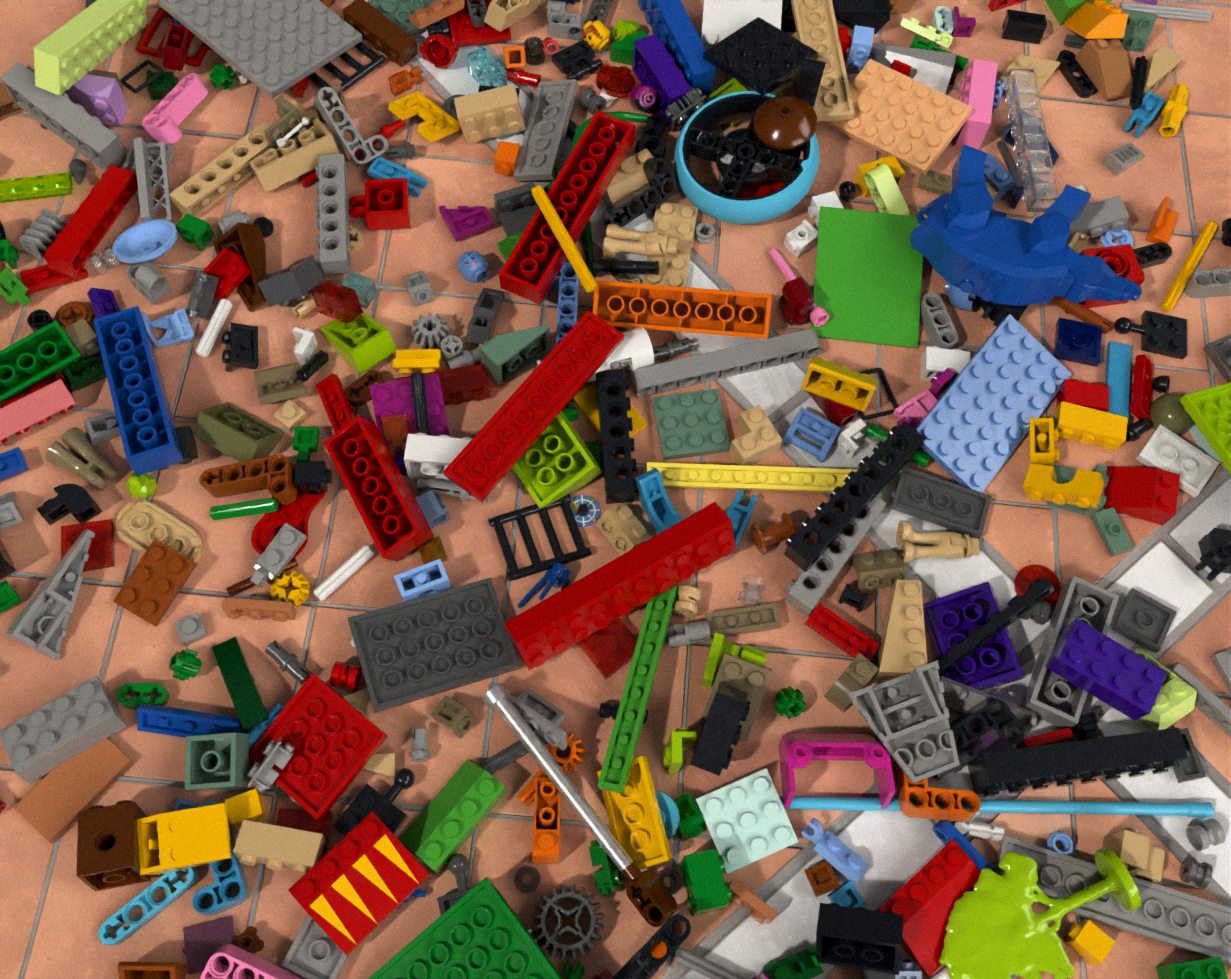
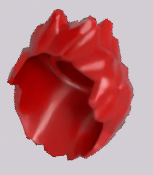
M435 34L426 38L419 51L423 54L422 58L429 61L439 69H447L455 62L459 49L457 48L458 43L455 42V38L451 39L443 34Z

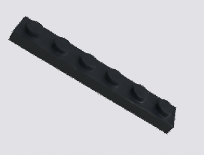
M1046 578L1041 581L1039 579L1035 580L1028 586L1026 593L1022 596L1016 595L1007 603L1009 605L1001 612L998 610L991 614L988 618L989 622L982 627L977 626L968 633L969 637L962 643L961 641L954 643L949 648L950 652L944 657L939 656L931 661L938 660L940 668L938 670L939 677L948 674L1054 591L1052 584Z

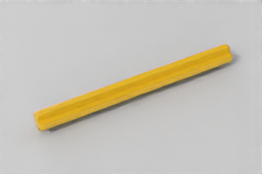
M540 185L531 189L532 195L583 287L588 293L595 291L597 283L543 187Z
M1208 221L1161 303V310L1170 312L1174 308L1217 230V223Z

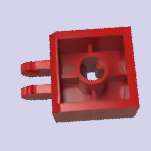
M407 178L367 180L365 182V195L349 198V204L352 206L349 209V215L353 218H365L368 230L411 228L410 196Z

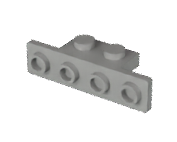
M491 682L488 685V690L492 689L496 684ZM529 688L517 698L511 694L507 697L534 733L544 737L552 746H557L563 751L567 748V734L558 727L565 720V713Z

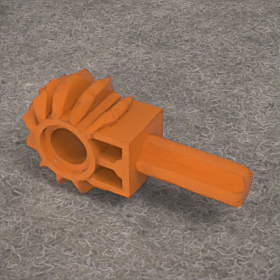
M570 732L567 738V748L571 752L567 758L557 756L556 753L560 749L557 746H552L546 741L543 744L566 775L568 773L567 767L576 772L577 766L575 763L583 764L584 759L578 755L585 754V748L579 747L582 744L580 738L573 741V732ZM539 764L540 770L518 794V799L526 806H529L534 801L535 777H548Z

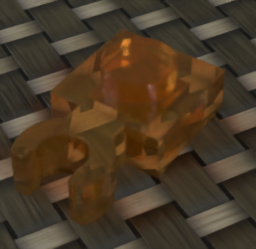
M416 66L410 72L405 69L388 77L390 90L394 96L412 89V84H419L424 81L420 75L423 73L420 67Z
M405 414L382 417L385 441L392 440L393 443L390 447L391 455L395 456L394 449L397 446H401L405 454L406 444L402 441V438H407L408 436Z

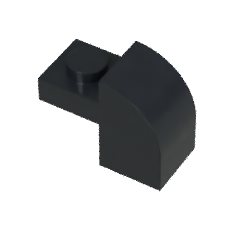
M62 484L53 488L58 496L45 501L42 506L37 508V511L49 525H52L70 512L82 525L102 512L89 493L83 487L76 484Z

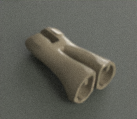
M77 427L67 430L61 436V440L65 445L80 454L88 462L87 464L78 459L59 442H54L46 453V461L74 473L89 485L101 491L108 486L99 476L101 473L112 480L119 475L116 468L92 446L85 433Z

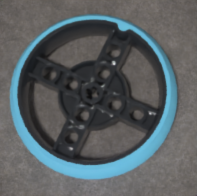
M740 91L717 97L699 108L688 119L681 130L674 154L676 177L682 191L690 202L708 216L733 224H756L769 221L791 210L811 188L818 171L820 156L815 133L808 142L801 146L804 154L803 160L777 152L776 149L762 143L755 134L754 116L757 109L768 99L776 97L775 95L767 93L762 96L756 91ZM751 119L747 128L734 130L726 136L710 132L717 126L730 121ZM691 155L716 162L719 173L723 177L717 192L703 185L692 173L690 168ZM766 179L786 184L780 189L763 196L740 198L745 187L758 185Z

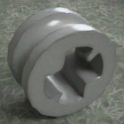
M706 222L698 224L695 239L701 244L710 243L713 240L714 227ZM701 231L708 232V235L701 234Z

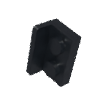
M231 322L227 331L224 330L222 335V344H225L222 363H225V371L231 372L233 366L257 369L258 327Z

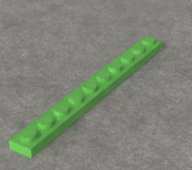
M680 582L672 586L668 591L662 592L650 599L647 604L597 785L601 790L620 794L625 793Z

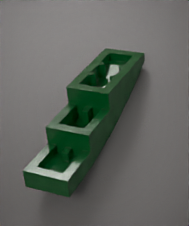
M236 636L212 647L243 728L248 730L269 720V715L262 702L254 676Z

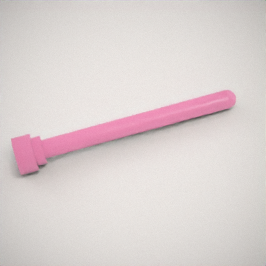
M775 248L770 249V256L787 280L796 279V276ZM813 302L809 310L810 320L814 326L819 327L829 320V315L824 308L817 307Z

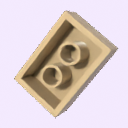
M514 84L454 98L457 118L467 144L526 130Z

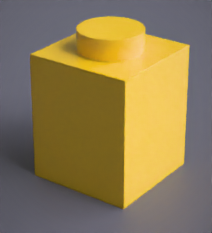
M257 789L225 799V803H227L228 824L231 823L236 829L241 828L243 820L259 822L268 818L262 793Z
M1090 920L1074 922L1067 931L1069 937L1065 942L1066 945L1090 965L1101 964L1116 943Z

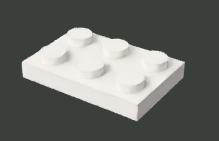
M1161 424L1156 428L1135 458L1149 468H1158L1180 474L1179 488L1194 498L1199 495L1219 464L1218 461Z

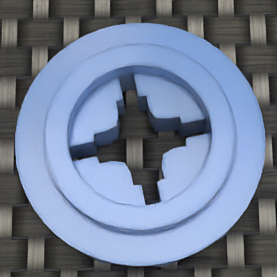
M996 79L992 112H994L995 108H998L1001 100L1003 84H1001L1000 79Z
M1122 228L1116 232L1109 231L1100 235L1099 243L1103 244V247L1125 244L1133 246V238L1129 231ZM1112 239H1113V240H1116V239L1118 240V239H1120V241H1119V243H1118V242H1115V243H1114V242H1112Z

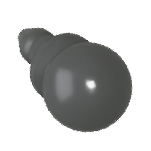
M74 159L69 163V170L75 182L80 185L86 176L87 166L84 161Z

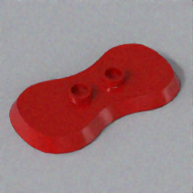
M297 490V497L292 503L288 505L279 503L278 511L266 513L256 524L252 532L251 541L255 551L262 555L283 525L287 523L307 537L293 558L299 555L308 541L309 517L326 492L310 495L299 493Z

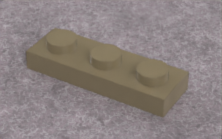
M776 603L705 613V620L708 621L711 639L715 633L726 637L780 629L781 627Z

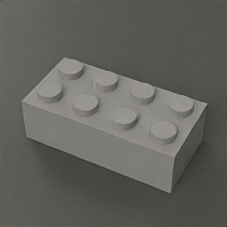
M95 675L0 730V738L15 773L31 784L48 774L51 770L127 727L108 687Z

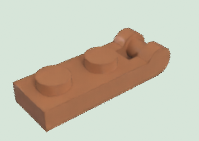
M464 0L435 1L430 6L417 9L415 13L409 15L410 24L422 29L462 10L465 2Z
M229 597L224 599L221 604L222 609L230 619H237L243 615L254 620H262L263 617L272 618L274 621L286 622L287 619L295 620L297 612L291 602Z

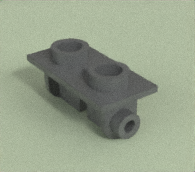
M197 271L186 313L189 316L208 319L219 281L218 277Z

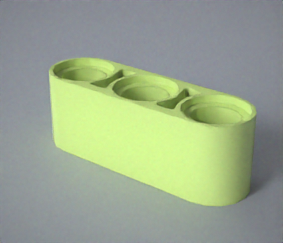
M881 164L864 174L865 183L880 213L910 216L909 208L890 168L886 164Z

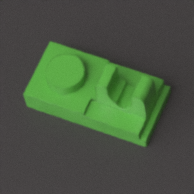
M6 267L0 273V293L10 304L13 305L18 300L26 307L32 301L26 294L29 289L11 269Z

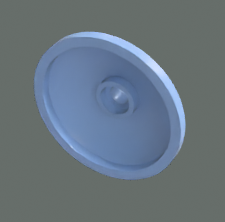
M157 219L141 222L121 233L114 241L112 251L118 260L125 263L141 264L152 262L162 257L174 246L178 237V231L175 225L167 220Z

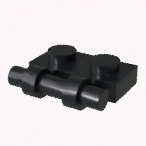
M585 40L552 55V62L563 74L568 71L571 72L566 75L567 80L576 79V81L583 79L584 75L592 74L603 66L601 59L593 60L595 58V51ZM583 63L586 65V66H584V67H582V68H579V67H578L579 65H581V64H583Z

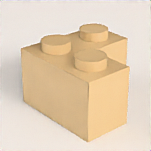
M760 404L740 413L736 426L742 436L732 440L728 452L736 465L751 466L778 453L783 440Z
M1125 828L1120 832H1115L1103 838L1102 848H1110L1123 862L1131 876L1152 883L1161 882L1165 850L1156 848V845L1150 842L1151 838L1141 835V831L1133 828Z

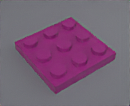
M439 375L424 376L430 436H450ZM411 378L369 385L377 428L389 451L405 450L408 434L417 433Z

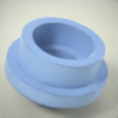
M1054 832L1047 839V849L1070 856L1073 852V841L1063 832ZM1056 841L1062 844V850L1056 847Z

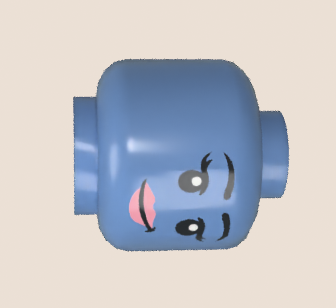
M478 251L464 252L460 256L457 265L458 271L470 283H480L489 275V263Z

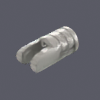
M707 620L668 626L666 637H668L666 642L669 648L703 643L705 641L709 642L711 640Z

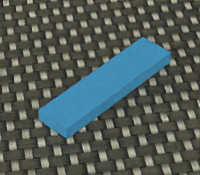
M1112 341L1107 344L1105 385L1109 386V410L1107 412L1129 417L1131 345Z

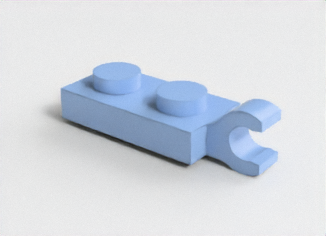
M813 818L808 824L813 830L806 826L801 832L802 835L815 844L813 849L855 885L869 864L828 829L824 833L821 822Z

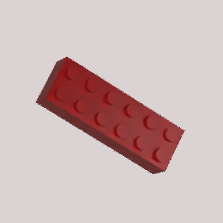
M358 415L324 441L382 558L398 562L434 536L374 421Z

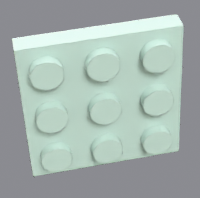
M767 768L695 798L717 853L723 857L727 874L798 842Z

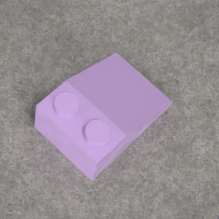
M86 74L81 80L72 85L69 90L64 92L74 104L79 103L90 116L95 115L103 124L122 126L129 106L116 78Z

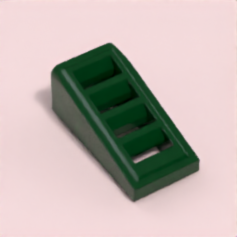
M102 355L77 361L62 368L63 377L71 392L107 378L105 369L102 370L100 366L103 363ZM95 367L96 372H93L91 368Z

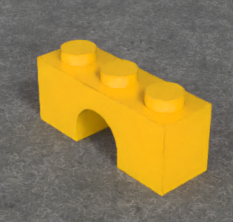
M1030 463L1023 484L1027 498L1033 501H1052L1059 505H1064L1065 503L1072 504L1080 508L1098 507L1104 487L1101 472L1077 469L1074 478L1070 482L1059 484L1056 483L1057 475L1053 466Z

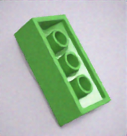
M467 759L399 838V841L438 875L448 863L449 858L457 853L506 794V787L485 769Z

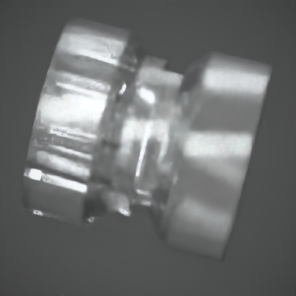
M109 246L103 248L102 252L98 254L93 253L89 255L90 260L100 275L107 273V269L111 267L116 268L120 266L118 259Z
M744 576L742 581L743 591L739 593L738 601L749 607L761 605L763 600L761 593L765 590L766 581L757 576Z

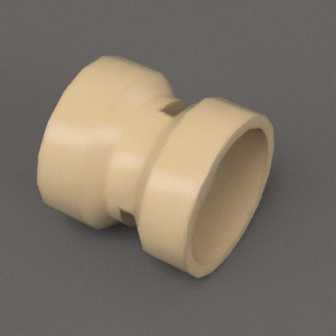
M680 586L677 592L678 601L675 602L673 611L684 617H696L698 612L697 602L700 601L702 592L692 586Z

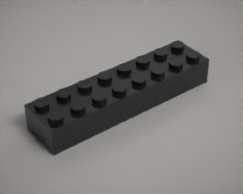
M1179 728L986 752L980 754L967 765L974 793H984V797L999 795V791L1008 790L1009 794L1022 792L1027 787H1032L1033 790H1042L1048 788V785L1055 783L1057 787L1072 785V782L1078 780L1081 781V784L1096 782L1097 778L1102 777L1105 778V781L1119 779L1121 778L1120 775L1128 774L1129 778L1145 775L1144 772L1152 771L1154 775L1168 772V769L1179 767V762L1187 759L1188 755Z

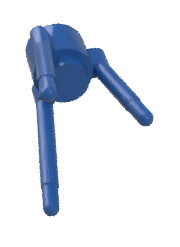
M555 563L552 569H548L543 578L521 600L518 608H521L546 581L548 583L539 596L540 600L544 599L551 587L560 588L562 586L561 590L568 587L571 583L568 579L571 574L570 570L560 563Z

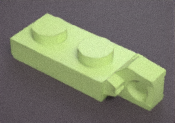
M909 17L908 20L903 18L901 22L902 27L946 48L950 47L954 37L947 32L936 34L937 29L929 25L924 28L919 25L920 21L915 18Z

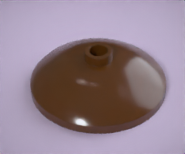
M781 95L768 99L757 109L754 116V131L758 139L765 145L778 150H790L804 145L814 135L817 126V116L813 107L804 99L792 95Z

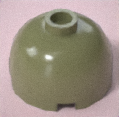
M1178 392L1165 393L1154 400L1151 404L1150 420L1155 425L1153 427L1155 430L1161 424L1179 436L1184 435L1192 428L1194 421L1179 401L1184 394Z

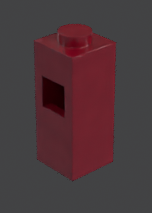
M808 392L831 423L840 428L853 422L860 411Z

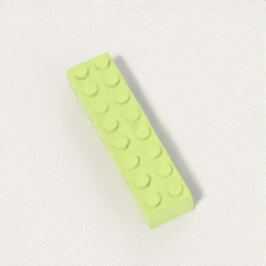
M97 0L34 47L35 86L59 96L66 90H69L72 85L81 80L83 76L92 71L94 67L103 62L105 58L114 53L116 49L124 45L127 40L135 36L137 32L146 26L148 0Z

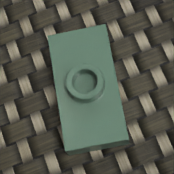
M1114 507L1098 511L1091 517L1111 557L1132 551L1135 548Z

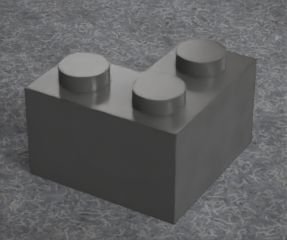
M311 255L295 261L283 270L267 275L257 284L270 307L277 304L282 307L289 304L292 299L296 298L297 301L308 297V292L318 289V284L325 277L314 256Z

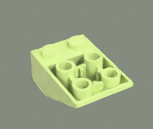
M1140 647L1133 650V652L1167 671L1150 714L1139 718L1153 731L1164 730L1194 710L1197 691Z

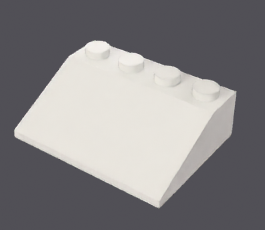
M704 0L700 39L706 50L757 17L781 30L782 0Z

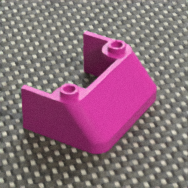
M786 733L780 739L778 750L784 808L790 807L796 791L793 768H805L811 763V760L865 761L869 767L876 769L881 809L888 807L896 792L890 753L873 735L867 733Z

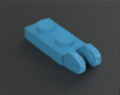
M1148 91L1142 99L1141 108L1134 110L1123 130L1125 132L1130 130L1133 123L1140 125L1134 137L1138 138L1144 128L1146 129L1166 100Z
M380 156L376 157L367 170V175L375 179L407 178L409 195L419 197L421 194L416 186L425 188L427 185L426 179L422 176L420 177V175L413 173V171Z
M739 489L734 502H731L726 513L731 519L736 549L753 513L752 509L758 497L752 495L748 506L744 507L739 504L744 496V490Z

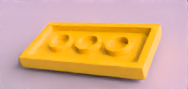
M646 756L634 758L625 793L601 791L613 836L637 867L643 870L671 861L673 858ZM601 770L597 771L598 778H600Z

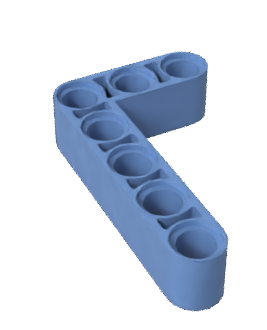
M564 262L549 290L558 291L556 345L567 334L563 332H569L577 323L579 278L571 263Z

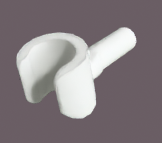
M603 91L599 96L606 100L605 107H609L613 100L625 96V92L621 91L609 95Z

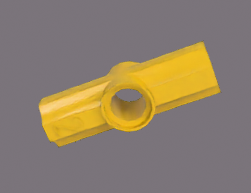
M1185 84L1173 85L1168 95V100L1163 106L1160 114L1162 120L1159 127L1162 137H1175L1179 130L1180 122L1188 108L1186 101L1189 90Z

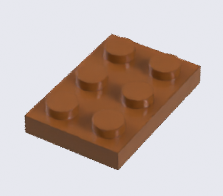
M154 539L113 602L157 627L198 563Z

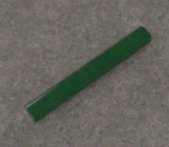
M588 221L583 230L585 260L592 276L595 277L593 272L594 255L591 222Z

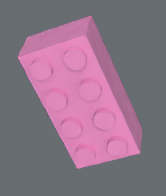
M974 59L971 67L967 66L964 76L965 81L962 80L958 92L961 95H959L958 101L973 107V112L954 136L956 147L962 148L965 144L979 150L991 124L998 63Z

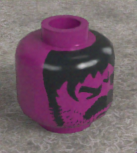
M638 85L634 87L630 94L632 107L640 112L652 111L659 101L657 91L650 85Z

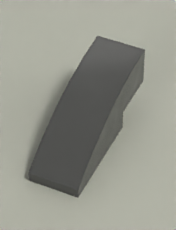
M483 288L473 308V316L468 324V342L483 344L492 338L505 292Z

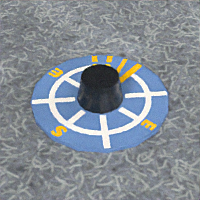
M586 495L575 496L571 499L569 504L578 527L591 526L598 520L600 507L595 499Z

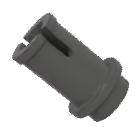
M410 142L407 145L389 146V152H398L391 153V159H412V157H416L415 145H410Z

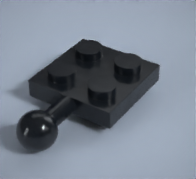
M1145 310L1141 317V325L1133 324L1126 317L1118 318L1114 323V329L1119 334H1126L1128 332L1141 334L1142 351L1178 359H1184L1187 356V319Z
M407 768L398 770L394 776L395 783L384 797L370 785L366 784L334 823L333 827L346 836L373 811L391 832L395 834L408 816L393 805L392 802L402 789H408L414 784V773Z

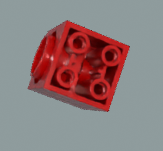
M1131 244L1082 250L1080 255L1102 258L1116 275L1131 280L1138 286H1141L1145 280L1144 272L1139 266L1137 255L1133 251ZM1089 299L1080 302V304L1086 308L1124 304L1128 303L1130 299L1124 302L1120 300L1108 302Z

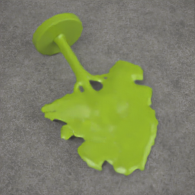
M1103 847L1094 853L1095 862L1103 880L1068 897L1051 899L1036 884L1038 881V865L1035 860L1014 852L1006 853L998 864L999 868L1005 870V875H998L989 868L982 869L978 882L974 884V890L966 891L962 898L954 903V908L949 916V923L945 927L947 933L939 962L947 966L951 979H1011V975L1014 974L1020 978L1042 979L1039 971L1053 974L1054 979L1074 978V966L1070 964L1062 941L1056 934L1061 926L1062 917L1066 913L1109 892L1124 909L1133 911L1141 906V897L1132 876L1119 857L1110 848ZM1033 902H1041L1048 905L1050 909L1041 914H1035L1032 910ZM1053 920L1054 924L1048 927L1047 923Z

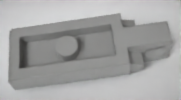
M285 523L257 560L254 566L256 571L250 581L262 588L268 578L273 580L276 576L279 577L306 540V535Z

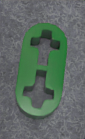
M126 683L118 689L117 699L123 706L131 709H137L141 703L165 706L169 700V693L160 684ZM132 690L136 695H140V697H131L129 701L125 698V695L130 694ZM156 691L162 695L156 698V702L150 697H146L147 695H155Z

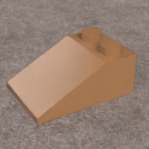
M1117 38L1088 40L1075 59L1103 98L1109 100L1130 97L1132 76L1127 52L1122 46L1121 41Z

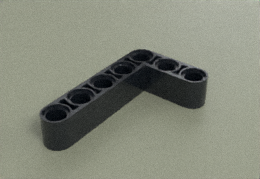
M805 57L795 96L804 99L814 108L826 62ZM800 146L795 149L780 150V153L800 158L802 148Z

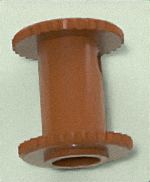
M782 513L781 522L759 528L757 523L751 525L753 541L761 554H766V546L786 540L793 533L796 534L795 526L787 513Z

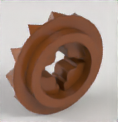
M72 301L61 306L55 315V320H57L62 329H65L75 323L72 321L73 313L78 316L77 321L84 318L88 324L92 322L93 313L87 304Z

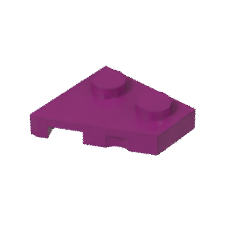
M439 206V212L456 242L494 227V221L485 206H458V209H446L445 206Z

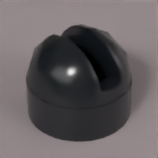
M851 181L841 183L839 186L841 198L849 200L854 197L856 192L855 184Z
M1161 375L1154 378L1152 388L1159 393H1168L1169 376Z

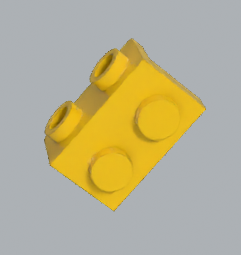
M439 349L396 350L393 368L400 375H411L413 372L432 375L435 372H441V351Z

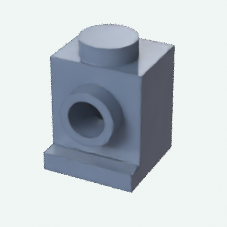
M425 490L415 497L431 529L450 520L448 508L445 507L441 497H436L432 490Z

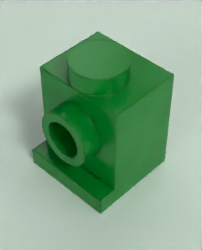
M188 213L176 225V229L181 233L182 239L189 244H196L200 251H203L214 237L208 222Z

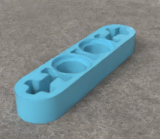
M193 867L182 869L184 872L189 871L186 875L188 880L185 883L182 881L173 885L177 888L175 892L166 882L168 880L172 883L180 878L178 873L181 870L165 873L100 926L98 932L100 941L111 946L121 944L191 888L197 879L196 870ZM159 887H164L167 890V896L164 901L156 903L153 899L154 891ZM140 905L143 907L144 914L140 920L133 922L130 919V912L133 907ZM124 922L130 925V928L120 927L116 931V938L107 937L110 934L109 928L111 926L117 928Z

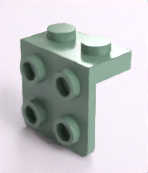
M1098 463L1092 469L1094 472H1101L1104 481V487L1097 508H1080L1066 503L1059 505L1052 501H1046L1047 504L1092 517L1100 508H1103L1106 502V495L1103 494L1109 476L1106 475L1107 466ZM1054 465L1057 475L1056 483H1068L1074 478L1076 469Z

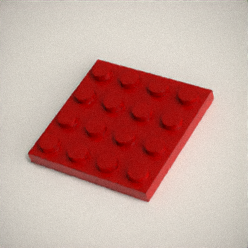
M312 673L251 748L249 759L253 763L258 762L260 764L266 756L263 754V751L271 740L276 742L280 736H282V745H285L286 742L295 747L294 755L283 770L275 764L272 768L280 773L274 782L316 820L322 821L388 735L322 679Z

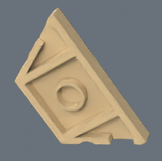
M1018 55L1000 77L1003 90L1006 91L1010 100L1015 99L1019 104L1018 110L1021 113L1024 112L1061 63L1059 61Z

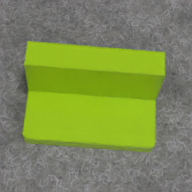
M715 633L713 636L701 681L702 686L713 687L725 652L739 656L740 646L724 642V635Z

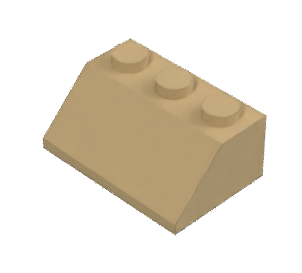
M647 149L634 154L622 162L601 199L607 207L648 183L643 170V164L648 158L654 157ZM657 163L654 166L655 172L658 169ZM664 182V184H663V190L666 189V183H665V182ZM648 192L647 195H646V200H647V201L649 200V197H650L649 192ZM631 202L630 205H629V210H630V212H631L632 209H633V203H632V202Z

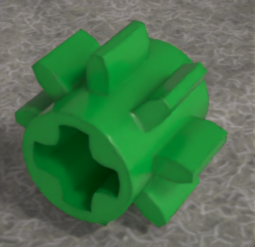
M224 64L215 65L211 70L212 73L209 74L214 87H220L222 90L230 89L234 85L233 80H237L231 66L226 67Z
M188 648L186 650L182 649L181 653L175 652L169 663V669L175 671L172 677L182 681L185 679L189 680L190 677H196L202 665V661L196 658L198 652Z
M791 686L781 689L776 694V699L773 700L777 705L775 710L780 716L786 715L788 719L799 716L806 705L802 700L804 695L799 689L794 690Z

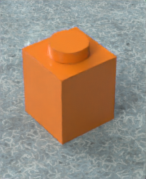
M523 45L503 47L505 68L526 67Z
M499 141L494 158L495 173L504 176L514 175L520 153V144Z

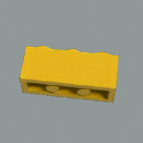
M1061 401L1053 412L1054 429H1058L1059 437L1062 439H1072L1083 444H1092L1103 447L1106 450L1116 451L1126 441L1128 417Z

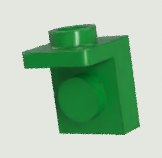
M689 792L674 800L680 816L678 828L684 841L697 837L706 830L703 814Z

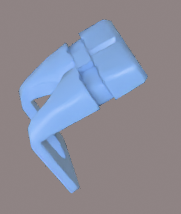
M184 308L151 322L145 312H141L147 333L156 347L180 344L181 341L187 342L195 338ZM151 328L165 329L167 331L158 341Z

